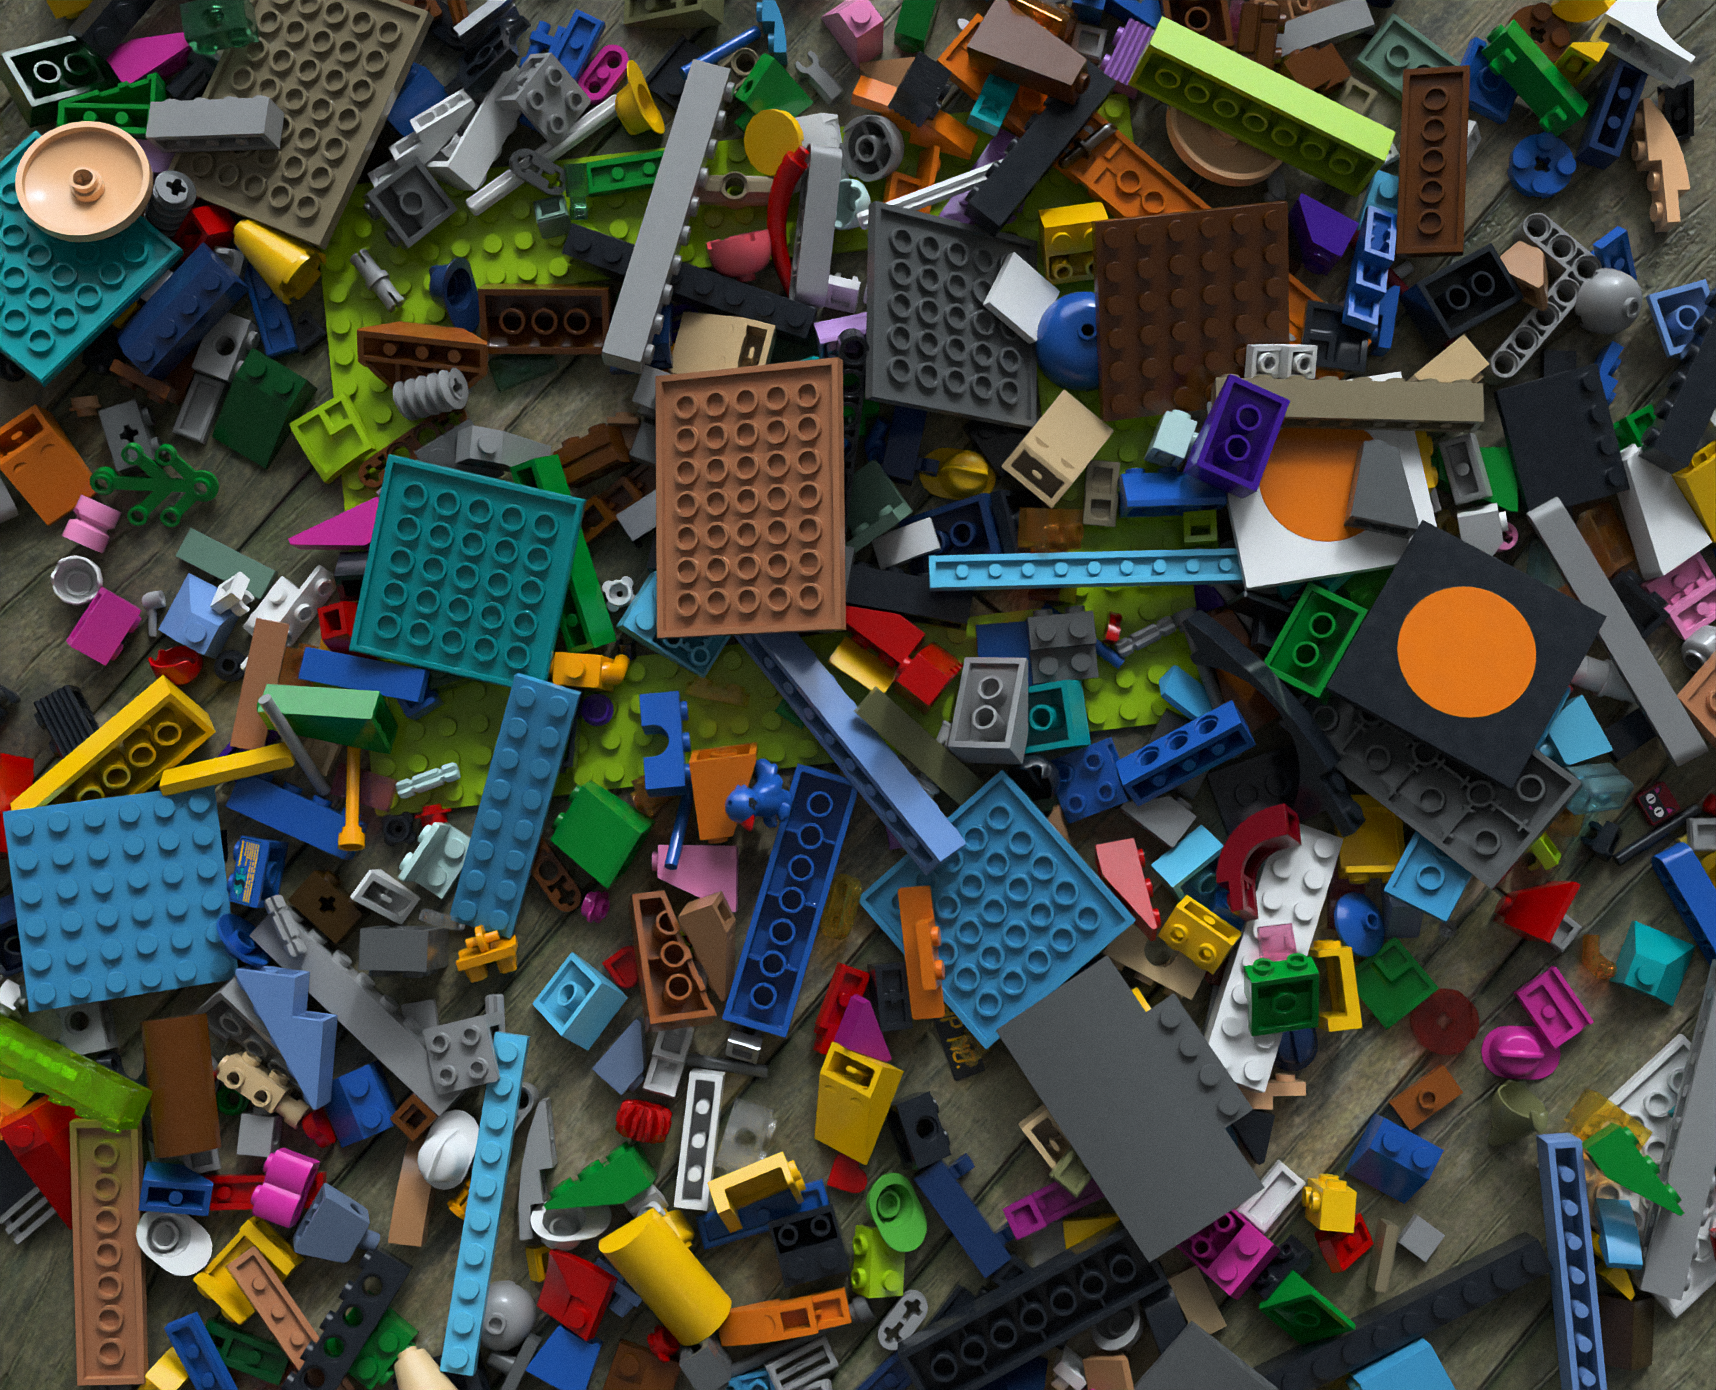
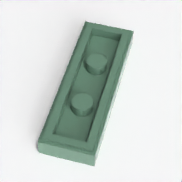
M190 528L176 554V557L223 581L242 572L250 579L246 590L260 600L266 597L279 573Z

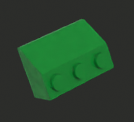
M1309 582L1264 663L1284 684L1326 706L1332 694L1326 691L1325 688L1369 611Z

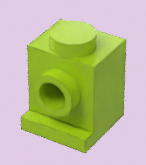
M1217 511L1183 512L1184 544L1186 549H1194L1198 546L1201 549H1219L1220 529L1217 521Z

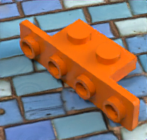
M932 145L920 152L916 178L897 171L892 172L886 178L883 203L934 185L936 175L941 166V159L939 158L940 146ZM932 205L916 211L930 214Z
M931 886L901 887L898 889V899L912 1018L914 1020L942 1018L945 1016L942 980H945L944 961L939 960L938 947L941 946V931L939 926H935Z

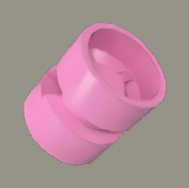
M81 495L73 510L77 517L76 519H69L62 536L103 553L110 539L107 531L108 529H115L122 513Z

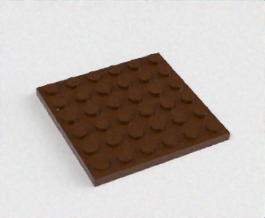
M1276 201L1091 221L1100 419L1102 421L1164 415L1166 410L1170 412L1172 410L1183 412L1207 409V403L1211 402V388L1216 377L1225 374H1237L1240 378H1245L1247 345L1290 344L1288 202Z

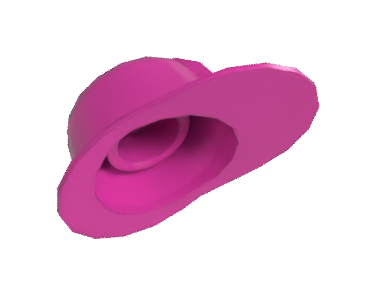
M1508 1025L1497 1027L1487 1034L1481 1048L1482 1059L1487 1068L1495 1075L1509 1079L1535 1080L1545 1078L1556 1069L1561 1055L1560 1047L1556 1049L1551 1048L1538 1028L1531 1026Z

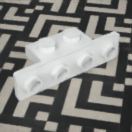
M318 565L300 589L291 581L281 576L242 627L253 636L256 618L290 624L284 657L318 613L317 608L322 607L337 588L334 574L323 566ZM248 656L240 666V668L244 672L246 670Z

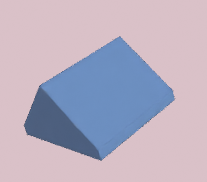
M1706 279L1646 296L1667 358L1679 359L1682 350L1691 342L1695 334L1692 332V328L1698 318L1704 315L1707 308L1705 301L1710 290Z

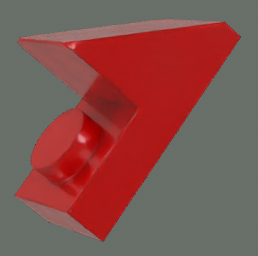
M1361 1213L1355 1214L1354 1233L1317 1230L1314 1233L1322 1255L1332 1273L1346 1270L1374 1244Z

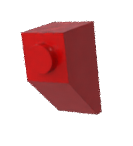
M215 205L190 209L171 240L184 253L177 261L179 266L202 242L212 251H214L215 245L225 248L229 246L235 236L233 230L237 224L227 210Z

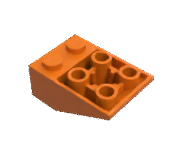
M35 404L0 427V470L47 526H51L73 511L81 495L91 499L98 494L90 486L91 471L51 412Z

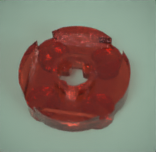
M1439 988L1438 991L1411 1011L1410 1027L1418 1044L1438 1054L1452 1055L1463 1051L1471 1039L1474 1040L1479 1030V1015L1474 1004L1464 994L1450 988ZM1442 1012H1445L1447 1017L1452 1018V1024H1447L1446 1030H1442L1441 1025H1438L1436 1022Z

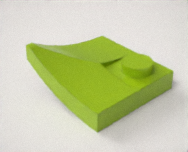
M344 392L289 423L306 456L324 483L327 484L333 482L352 465L377 450L349 395Z

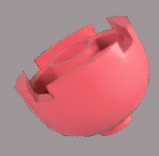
M768 229L738 234L724 240L717 239L705 243L709 260L717 273L725 277H736V280L742 283L755 280V273L765 269L772 253Z

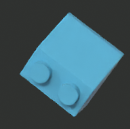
M1202 824L1151 864L1162 884L1178 903L1188 895L1208 909L1216 889L1229 892L1216 883L1217 865L1224 845Z
M571 952L532 1004L562 1037L588 1051L628 997L611 980L577 954Z

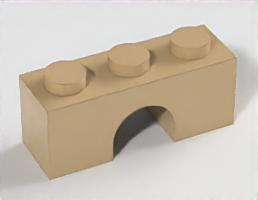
M1133 924L1100 951V953L1108 955L1112 963L1120 971L1123 970L1124 966L1136 971L1134 978L1149 986H1152L1154 981L1165 986L1163 993L1168 996L1175 994L1180 1002L1183 997L1190 1000L1193 999L1207 971L1198 968L1193 963V960L1176 950L1173 951L1170 959L1164 964L1152 965L1147 960L1144 952L1148 938Z

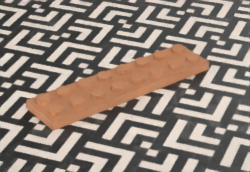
M142 1117L76 1118L70 1121L69 1125L77 1386L145 1384V1375L149 1371L145 1253L138 1246L136 1238L137 1224L144 1214V1211H138L143 1182Z

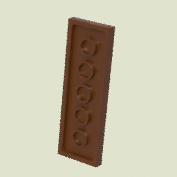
M1470 65L1403 70L1396 258L1463 256Z

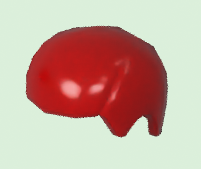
M185 645L175 646L166 651L160 649L155 661L152 657L148 658L156 679L164 675L176 686H183L194 680L203 667L202 655Z

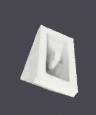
M381 869L369 870L350 896L352 900L400 925L403 924L420 900L419 896Z

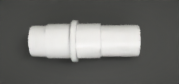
M1589 656L1584 657L1571 683L1577 687L1592 691L1593 695L1598 697L1605 695L1620 701L1626 700L1637 704L1611 660L1601 661Z

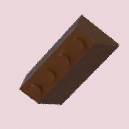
M485 283L478 288L481 339L488 342V354H602L611 323L612 312H614L613 284Z

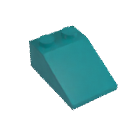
M1062 680L1028 687V737L1024 755L1091 745L1081 680Z

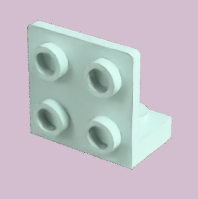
M434 822L432 826L428 824L417 839L420 844L414 854L409 852L401 862L399 869L402 872L398 879L403 882L415 881L441 899H445L461 875L471 837L449 823Z

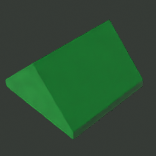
M1294 1270L1291 1271L1267 1301L1263 1298L1259 1303V1310L1301 1345L1355 1330L1356 1324Z

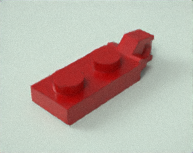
M840 962L837 963L815 1022L814 1033L817 1036L813 1050L827 1055L831 1043L835 1042V1036L850 998L855 994L863 997L870 973Z

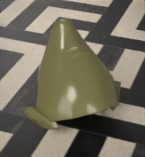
M1510 1079L1504 1082L1495 1092L1491 1101L1492 1127L1487 1140L1490 1145L1498 1146L1525 1138L1535 1131L1541 1134L1546 1129L1548 1111L1544 1104L1526 1088V1081Z

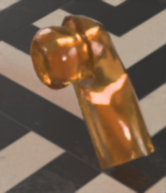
M1583 934V965L1599 979L1607 980L1613 978L1617 974V966L1613 961L1610 962L1600 953V935Z

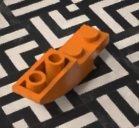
M845 1287L785 1300L777 1298L731 1308L718 1331L721 1346H740L818 1334L819 1330L850 1324L852 1319Z

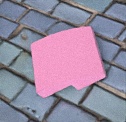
M1700 551L1666 575L1649 579L1641 585V588L1649 595L1655 590L1669 603L1664 609L1671 616L1665 622L1682 640H1686L1700 627L1708 625L1716 619V577L1713 575Z

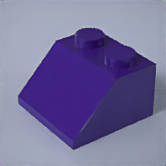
M1301 193L1288 213V218L1293 224L1294 233L1301 249V263L1305 264L1304 267L1308 271L1317 275L1324 274L1327 276L1342 257L1359 223Z

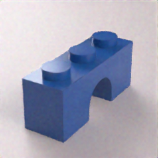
M679 691L639 694L641 726L644 734H660L669 740L668 746L662 754L654 757H643L646 792L649 798L688 794V784H691L692 781L689 764H686L685 752H691L690 733L684 732L683 721L689 720L688 703L681 700Z

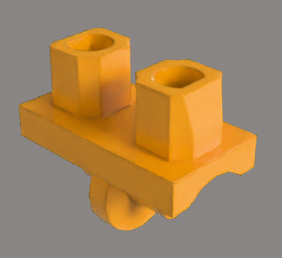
M483 925L476 926L475 937L465 939L467 948L459 950V960H456L458 971L464 970L471 983L487 978L488 970L486 963L496 961L500 973L505 974L515 971L518 964L516 954L518 940L516 934L511 939L507 937L500 938L498 930L487 933Z

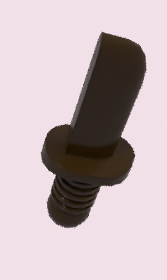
M1107 123L1084 140L1079 137L1073 141L1074 148L1059 159V167L1064 170L1068 169L1070 165H1073L1082 157L1085 160H1089L1093 157L1091 151L1114 134L1118 128L1113 123Z

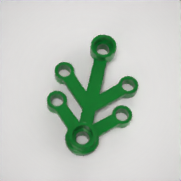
M137 443L127 444L121 451V457L127 464L138 465L150 477L119 476L114 469L106 466L98 468L90 477L91 488L100 495H109L114 490L153 491L140 504L132 506L128 511L127 518L135 526L145 524L150 517V513L171 492L186 493L175 505H169L161 512L160 520L167 527L177 526L183 514L196 501L208 502L214 499L219 492V482L213 473L206 470L195 471L177 454L176 449L170 444H162L155 451V460L162 466L171 465L183 478H172L144 453L142 446ZM128 449L136 451L138 458L131 457L128 454ZM161 451L169 452L171 459L163 458ZM98 479L105 480L108 487L101 486L98 483ZM196 483H203L207 491L198 489ZM134 511L141 512L144 518L138 519L135 517ZM167 512H172V513H174V514L176 515V518H177V519H176V520H171V519H169V518L167 517L166 513H167Z

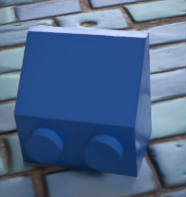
M379 1060L332 1080L331 1102L324 1105L342 1148L395 1126L396 1124L389 1118L399 1109Z
M1374 1113L1344 1171L1405 1204L1429 1180L1444 1150Z

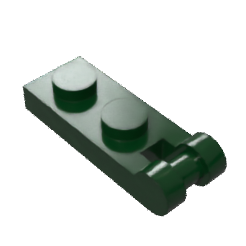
M215 1317L207 1319L205 1327L225 1365L277 1386L283 1382L290 1361L278 1344L228 1325L222 1319ZM218 1336L226 1339L223 1347H219L216 1344Z

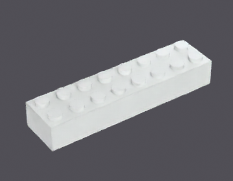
M1300 823L1302 845L1273 853L1262 863L1258 870L1255 886L1259 919L1245 921L1241 930L1242 935L1231 950L1204 1034V1038L1236 1085L1255 1093H1265L1283 1032L1251 1036L1248 1029V1001L1244 994V966L1253 965L1254 961L1259 958H1267L1275 962L1287 960V957L1293 953L1308 955L1343 842V838Z

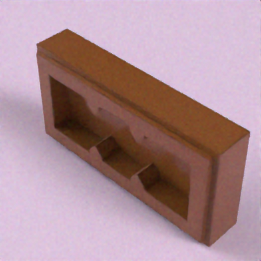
M1440 1064L1388 1103L1405 1127L1411 1131L1461 1095L1463 1091L1445 1066Z

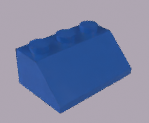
M1176 467L1159 468L1158 473H1145L1143 468H1131L1125 470V474H1121L1118 479L1119 518L1183 516V512L1216 510L1218 513L1227 504L1225 491L1183 472H1177Z

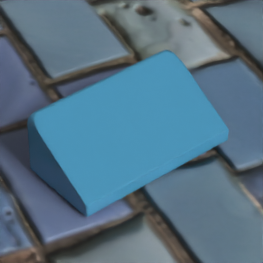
M1172 666L1159 679L1161 697L1192 721L1213 710L1204 686L1180 667Z

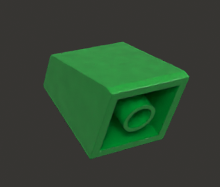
M590 780L584 785L580 786L578 784L568 798V802L572 804L566 814L561 812L554 821L551 828L555 832L550 840L600 884L610 888L625 875L656 821Z

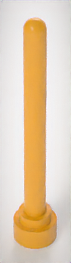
M347 746L345 826L342 827V832L338 834V849L359 851L365 848V833L362 832V827L359 826L361 749Z

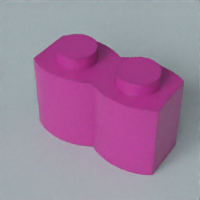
M284 1147L276 1150L275 1154L270 1153L263 1167V1172L266 1173L264 1183L256 1187L251 1197L250 1203L254 1205L252 1215L286 1228L295 1226L316 1177L320 1161Z

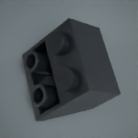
M833 1203L768 1221L785 1288L850 1270L849 1254Z

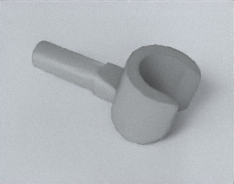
M161 590L148 592L142 597V604L145 610H147L148 636H157L156 609L166 606V598Z

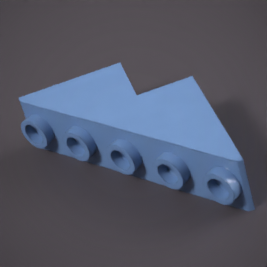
M246 965L236 969L235 974L239 987L250 998L255 1015L266 1026L270 1033L271 1043L282 1054L289 1074L297 1080L303 1091V1098L307 1105L317 1110L331 1102L338 1015L307 1011L310 971L266 965L261 967Z

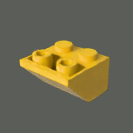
M1102 201L1038 210L1039 241L1045 279L1052 285L1094 279L1091 221L1109 219Z

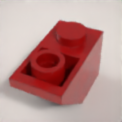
M341 601L317 608L322 641L331 652L377 660L376 656L349 650L358 602Z

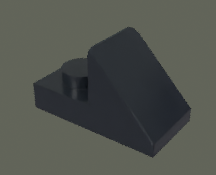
M1686 74L1683 75L1674 89L1667 84L1658 86V99L1653 101L1669 123L1678 142L1694 136V79Z

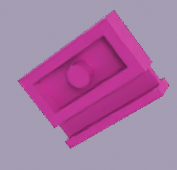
M1551 966L1546 972L1539 974L1513 992L1551 1048L1556 1049L1582 1031V1028L1594 1023L1555 966Z

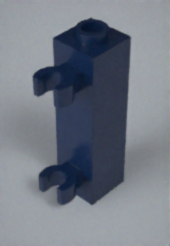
M895 405L882 466L884 472L894 483L912 486L915 472L937 477L940 461L918 457L928 411Z
M964 1153L949 1166L941 1159L919 1169L913 1174L915 1182L984 1278L990 1274L995 1276L1004 1264L1012 1259L1005 1244L1016 1237L1008 1221L998 1230L994 1231L958 1181L959 1177L975 1167L967 1153Z

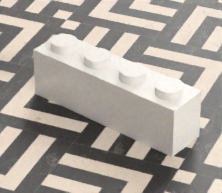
M693 1068L690 1071L674 1207L707 1211L709 1208L711 1192L707 1182L712 1181L714 1175L726 1074L724 1071Z

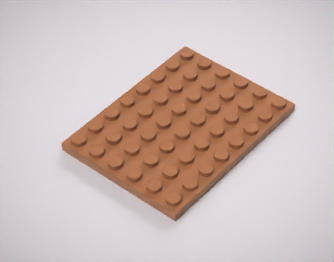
M835 357L655 376L657 638L671 639L846 630L843 360Z

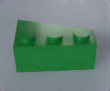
M156 72L147 75V79L129 83L125 81L118 83V87L103 92L95 90L61 100L58 103L57 127L74 122L94 121L116 126L130 134L134 139L148 140L145 137L151 102H162L169 99L170 93L165 89L168 85Z

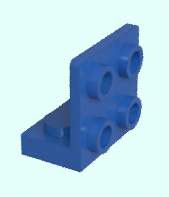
M1112 737L1051 760L1060 774V790L1056 795L1068 823L1075 822L1132 799L1121 782L1116 761L1120 760Z

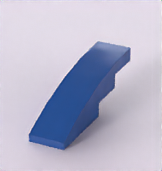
M1368 205L1365 210L1357 239L1342 317L1343 324L1372 333L1378 326L1380 301L1386 294L1388 269L1394 262L1397 233V215Z

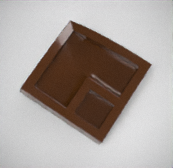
M620 1338L602 1390H674L681 1370L679 1366L680 1358L670 1355V1360L667 1363H663L652 1353L650 1348Z

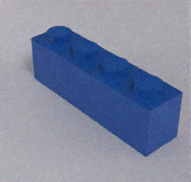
M268 772L237 780L226 807L343 860H353L356 851L338 849V834L342 832V827L345 826V807L341 812L332 808V801L314 794L313 798L301 794L303 788L287 781L283 785L272 781L274 775ZM359 814V826L362 827V832L365 833L369 824L361 821L362 815Z

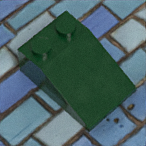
M71 35L11 50L0 55V78L29 128L57 121L58 103L61 100L95 90L103 92L116 88L118 83H122L107 60L91 54Z
M252 348L235 374L212 437L268 470L292 431L289 423L301 417L316 393L317 388L307 379Z

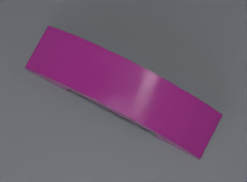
M1093 1177L1077 1198L1069 1194L1057 1182H1053L1002 1208L1016 1240H1019L1046 1227L1047 1224L1105 1197Z

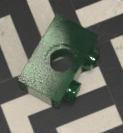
M197 0L180 4L184 37L197 55H211L218 50L231 47L241 48L249 43L259 41L255 9L250 0Z

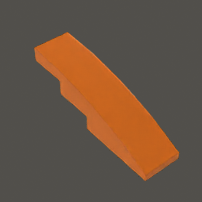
M861 75L852 93V105L880 112L882 117H886L895 123L898 129L910 132L909 143L926 148L937 145L940 146V152L970 160L979 136L940 109L932 121L926 118L921 127H917L916 123L911 124V121L906 120L905 116H900L899 113L894 112V109H889L888 107L897 87Z

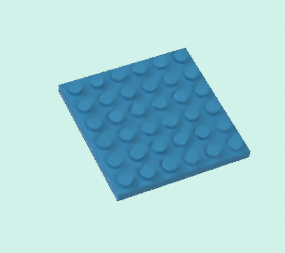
M1004 769L947 818L966 842L953 857L926 876L907 853L857 898V901L905 955L898 889L922 885L931 886L935 926H939L941 931V946L938 947L939 960H943L945 966V980H942L944 1002L985 1049L989 1048L1000 1038L996 1032L998 1028L1055 991L1136 921L1133 915Z
M214 785L169 796H163L161 791L3 811L29 1012L226 981L235 975L236 969H238L237 959L232 958L226 952L225 945L216 927L218 919L224 914H231L227 891Z

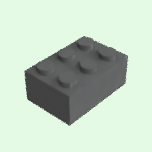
M381 925L361 928L358 970H369V976L389 977L390 975L403 973L402 977L423 978V976L437 974L439 968L448 966L450 927Z

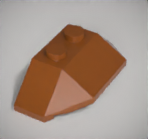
M398 321L357 329L358 362L364 367L367 366L376 377L392 390L394 384L398 381L405 383L407 379L412 378L416 380L418 376L427 377L429 373L438 374L441 370L450 372L451 368H457L461 371L467 381L468 389L488 374V342L464 328Z

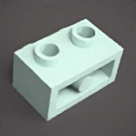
M1166 410L1156 426L1144 460L1161 467L1177 468L1184 458L1187 459L1199 434L1194 432L1197 422L1191 420V415L1180 410H1172L1170 412Z

